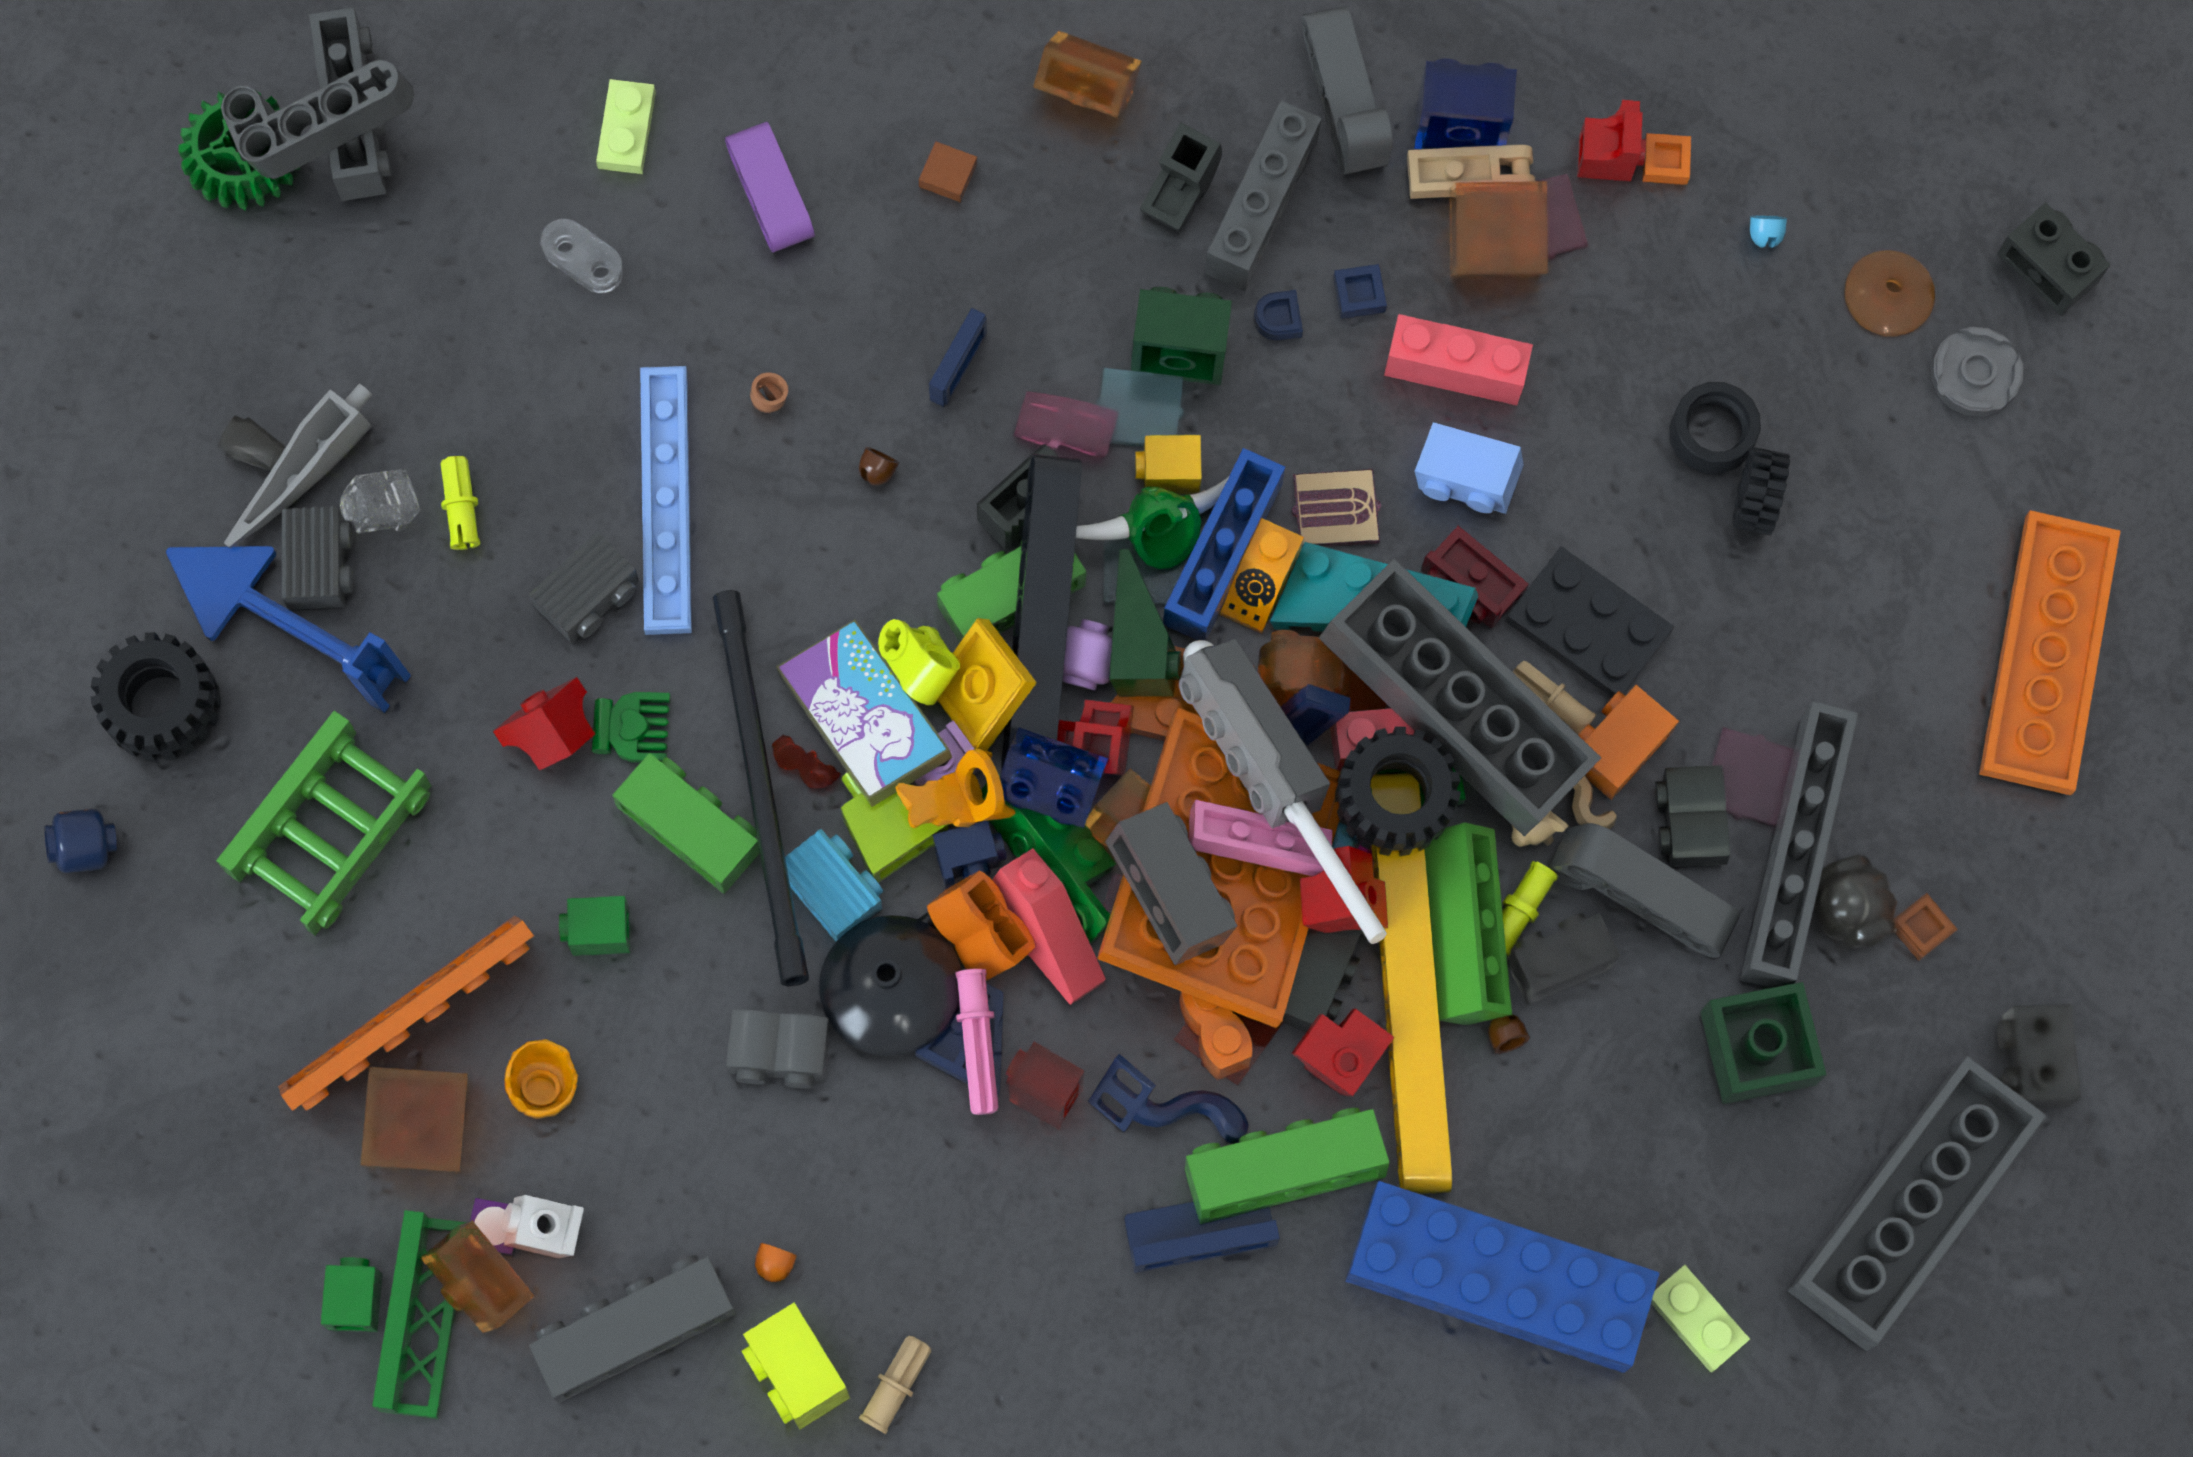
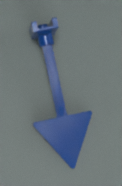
M246 546L232 547L231 549L229 547H170L166 550L168 559L208 640H216L237 609L245 607L341 663L342 671L366 701L383 713L387 711L390 705L383 698L382 694L394 677L405 683L411 677V674L385 640L369 632L360 646L352 647L255 591L253 587L276 557L277 553L273 547Z

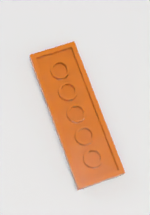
M2032 510L2025 516L1979 775L2070 796L2076 791L2120 530Z
M514 915L279 1085L280 1095L292 1111L302 1105L305 1111L314 1107L330 1094L326 1087L340 1076L345 1081L354 1078L370 1065L366 1057L377 1049L383 1047L386 1052L394 1049L410 1036L406 1028L417 1020L423 1018L426 1023L432 1021L450 1007L446 999L462 989L468 994L485 983L490 978L486 970L501 960L505 965H508L525 954L530 949L526 941L534 935L524 921Z

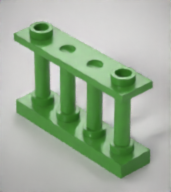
M335 710L216 860L221 868L238 882H241L246 874L253 875L255 873L305 908L307 911L300 921L314 936L322 927L327 929L336 921L343 908L340 903L408 815H416L425 806L430 796L428 790L431 787L425 773L418 768L406 782L354 745L355 740L353 739L357 734L350 721ZM335 761L338 763L341 761L346 762L394 796V799L378 819L325 783L326 777L324 775ZM315 798L366 834L349 857L296 820L297 815L295 812L305 799L311 800ZM285 835L336 871V874L319 895L266 858L267 852L265 850L276 836L281 838Z

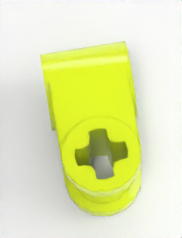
M896 619L888 621L883 626L878 641L879 651L899 679L902 689L914 700L925 705H934L960 669L959 660L950 652L941 639L939 632L934 627L923 625L918 628H912L905 621Z

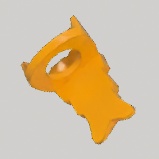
M981 749L969 750L959 761L955 772L943 775L939 780L927 781L923 786L898 783L895 789L905 808L909 811V825L915 829L926 823H932L936 826L953 823L956 827H970L978 822L1010 818L1015 815V810L1005 804L1001 780L991 760L992 752ZM976 768H979L984 773L987 780L988 793L985 800L982 798L978 779L973 774Z

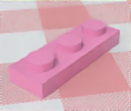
M1195 800L1190 809L1189 841L1195 851L1309 876L1318 875L1323 871L1322 866L1298 828L1291 822L1286 821L1283 825L1271 828L1262 814ZM1320 827L1332 846V830Z

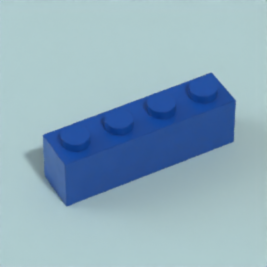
M1245 448L1242 449L1165 605L1163 616L1165 626L1195 640H1207L1261 518L1266 520L1282 487L1285 466Z

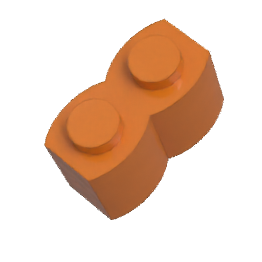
M980 870L947 888L927 905L932 922L948 941L955 944L957 954L967 970L986 969V981L1017 965L1035 948L1034 940L1026 925L1015 913L1007 909L1005 899L998 886Z
M1181 992L1180 1009L1182 1016L1192 1032L1199 1037L1200 1057L1208 1072L1215 1079L1220 1080L1249 1068L1252 1058V1041L1246 1026L1240 1018L1231 1010Z

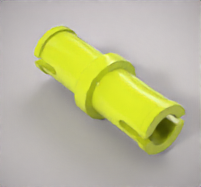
M1537 861L1531 862L1530 868L1513 895L1507 894L1502 902L1504 905L1502 914L1506 956L1511 954L1512 948L1527 924L1536 921L1539 916L1537 908L1553 883L1558 879V875L1553 870Z

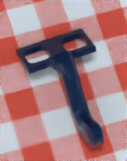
M1120 1054L1115 1057L1088 1100L1091 1105L1123 1132L1130 1127L1133 1121L1145 1126L1158 1128L1170 1125L1188 1115L1199 1113L1212 1120L1226 1142L1235 1144L1239 1143V1139L1246 1135L1249 1125L1241 1109L1229 1098L1216 1092L1204 1090L1190 1091L1180 1094L1165 1103H1154L1148 1098L1156 1085ZM1120 1068L1127 1071L1142 1085L1140 1094L1134 1093L1118 1079L1117 1072ZM1105 1092L1125 1107L1127 1114L1124 1118H1120L1102 1102V1096Z

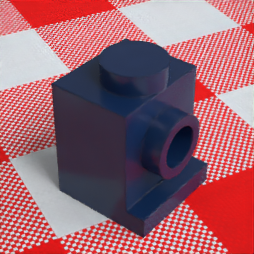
M988 821L978 822L970 827H959L933 834V846L945 890L955 884V878L963 876V879L979 870L989 876L991 874L990 869L998 867L999 861L1007 860L1001 833L992 834Z

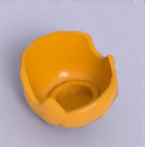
M547 1039L526 1042L512 1053L505 1068L504 1085L512 1105L518 1112H523L528 1117L541 1119L558 1115L572 1103L578 1086V1074L571 1060L570 1052L564 1046Z

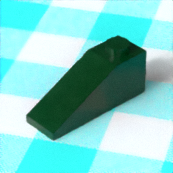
M1120 549L1109 679L1119 697L1174 696L1175 680L1181 678L1183 671L1181 651H1176L1130 550Z

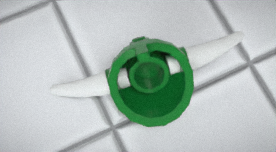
M1229 476L1214 487L1192 495L1186 494L1182 496L1159 486L1145 487L1133 499L1128 513L1121 514L1119 517L1108 521L1077 526L1076 538L1088 540L1130 539L1134 550L1147 565L1157 569L1172 568L1183 562L1193 551L1200 535V514L1216 504Z

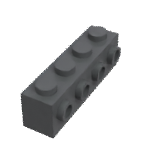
M354 7L309 14L319 88L367 64L366 55L374 53L369 27L361 28ZM348 104L346 107H344L341 114L347 112L352 106V104ZM384 123L329 151L332 179L341 201L387 194L384 177L392 176L391 164L387 149L380 150L378 136L386 135Z
M697 1255L686 1257L670 1267L672 1274L654 1282L652 1277L644 1278L625 1289L627 1296L611 1304L608 1299H602L581 1310L583 1318L567 1326L564 1325L563 1321H558L539 1330L536 1333L538 1340L528 1344L553 1399L559 1404L736 1316L709 1257L707 1256L700 1260Z

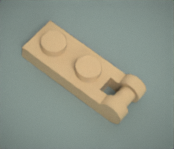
M1502 145L1408 150L1407 167L1410 199L1510 194L1515 197L1530 196L1536 192L1535 176L1530 174L1529 168L1533 163L1532 147L1528 145ZM1500 165L1512 167V174L1501 175Z

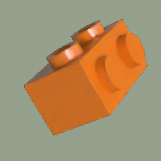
M1637 685L1626 696L1618 691L1602 709L1601 712L1606 718L1595 729L1588 724L1578 735L1601 757L1585 776L1588 781L1610 800L1620 792L1668 739L1679 720Z

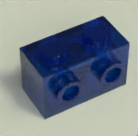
M1018 727L1000 775L1004 800L1016 808H1027L1050 816L1059 823L1073 824L1084 828L1108 758Z

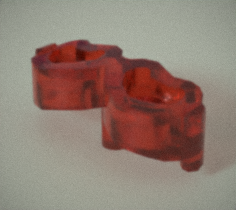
M783 734L772 743L773 755L778 766L785 770L798 769L801 779L809 788L820 789L830 786L841 777V773L837 772L834 766L825 765L817 758L816 751L811 750L806 754L803 747L794 744L792 738L788 735L785 736Z

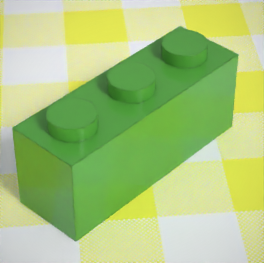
M1021 546L1008 554L1005 551L997 552L982 562L981 569L968 576L964 573L955 575L941 586L942 590L937 593L938 608L959 643L977 618L989 619L999 634L1014 626ZM1075 552L1071 594L1086 586V570Z
M649 753L612 795L616 807L720 892L725 894L760 854L758 840L755 838L757 836L756 829L741 816L737 815L732 820L719 809L722 806V802L705 787L701 786L698 790H695L683 779L687 776L686 773L671 759L665 757L662 761H659Z

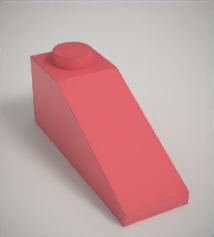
M1033 848L1002 867L992 880L1000 889L1007 909L1015 913L1023 921L1032 935L1035 948L1028 954L1029 957L1065 1000L1072 1005L1103 984L1106 978L1063 883Z

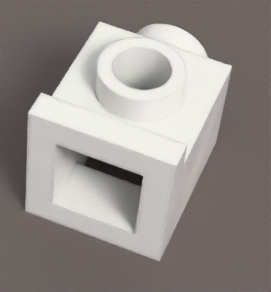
M528 1195L515 1197L513 1204L509 1203L506 1207L502 1219L501 1229L502 1232L506 1233L504 1246L554 1258L574 1256L584 1208ZM541 1215L548 1219L545 1234L540 1232L537 1227V1220Z

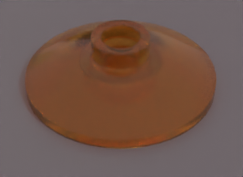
M1883 250L1864 256L1853 266L1845 282L1844 295L1849 312L1861 326L1879 335L1901 336L1913 332L1927 320L1934 307L1935 287L1929 272L1918 260L1902 252ZM1886 283H1896L1901 288V291L1891 292L1887 288Z

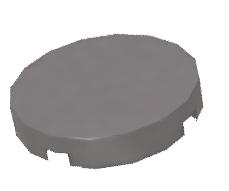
M1964 328L1959 330L1958 333L1952 334L1950 337L1948 336L1939 345L1931 361L1930 380L1937 396L1950 409L1965 416L1985 417L2000 412L2017 395L2023 382V362L2019 354H2016L2015 350L2011 347L2012 343L2004 335L1989 328Z

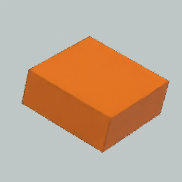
M1646 133V153L1642 182L1687 185L1690 179L1691 136Z

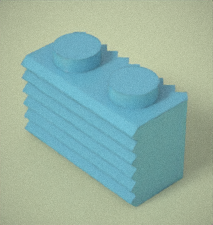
M820 829L810 836L807 841L802 842L799 847L787 854L785 859L791 889L836 942L854 926L871 919L883 909L882 901L878 897L883 893V889L867 870L861 874L856 871L848 861L853 857L851 850L837 834L829 838Z

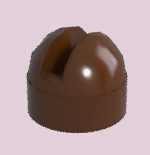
M866 447L860 458L859 473L871 485H882L887 483L894 475L899 462L879 450Z
M1514 1014L1492 1019L1488 1028L1489 1040L1495 1053L1498 1054L1513 1051L1526 1044L1530 1039L1525 1024Z

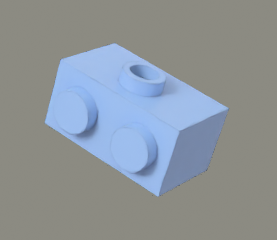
M1433 422L1415 469L1418 488L1425 495L1435 500L1447 501L1449 498L1466 502L1468 507L1481 513H1492L1494 510L1506 514L1524 466L1521 447Z

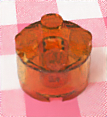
M1277 630L1271 633V641L1260 648L1258 653V674L1280 707L1307 684L1351 698L1352 670L1319 637L1299 636L1297 632L1292 630Z

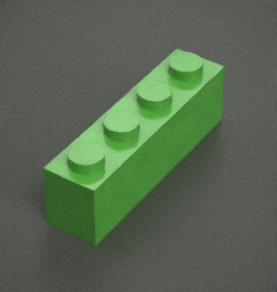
M1461 823L1447 827L1437 840L1433 839L1430 845L1425 848L1439 1021L1471 1025L1512 1015L1495 829L1470 823Z
M1348 1108L1333 1114L1331 1120L1315 1124L1311 1119L1300 1120L1289 1124L1285 1128L1286 1131L1267 1135L1265 1131H1257L1242 1136L1239 1139V1143L1223 1147L1219 1143H1209L1195 1148L1192 1151V1155L1186 1156L1185 1174L1200 1225L1385 1178L1390 1162L1374 1110L1370 1109L1360 1112L1359 1108Z

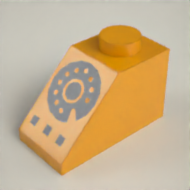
M1261 518L1240 562L1220 615L1262 634L1301 552L1304 537Z

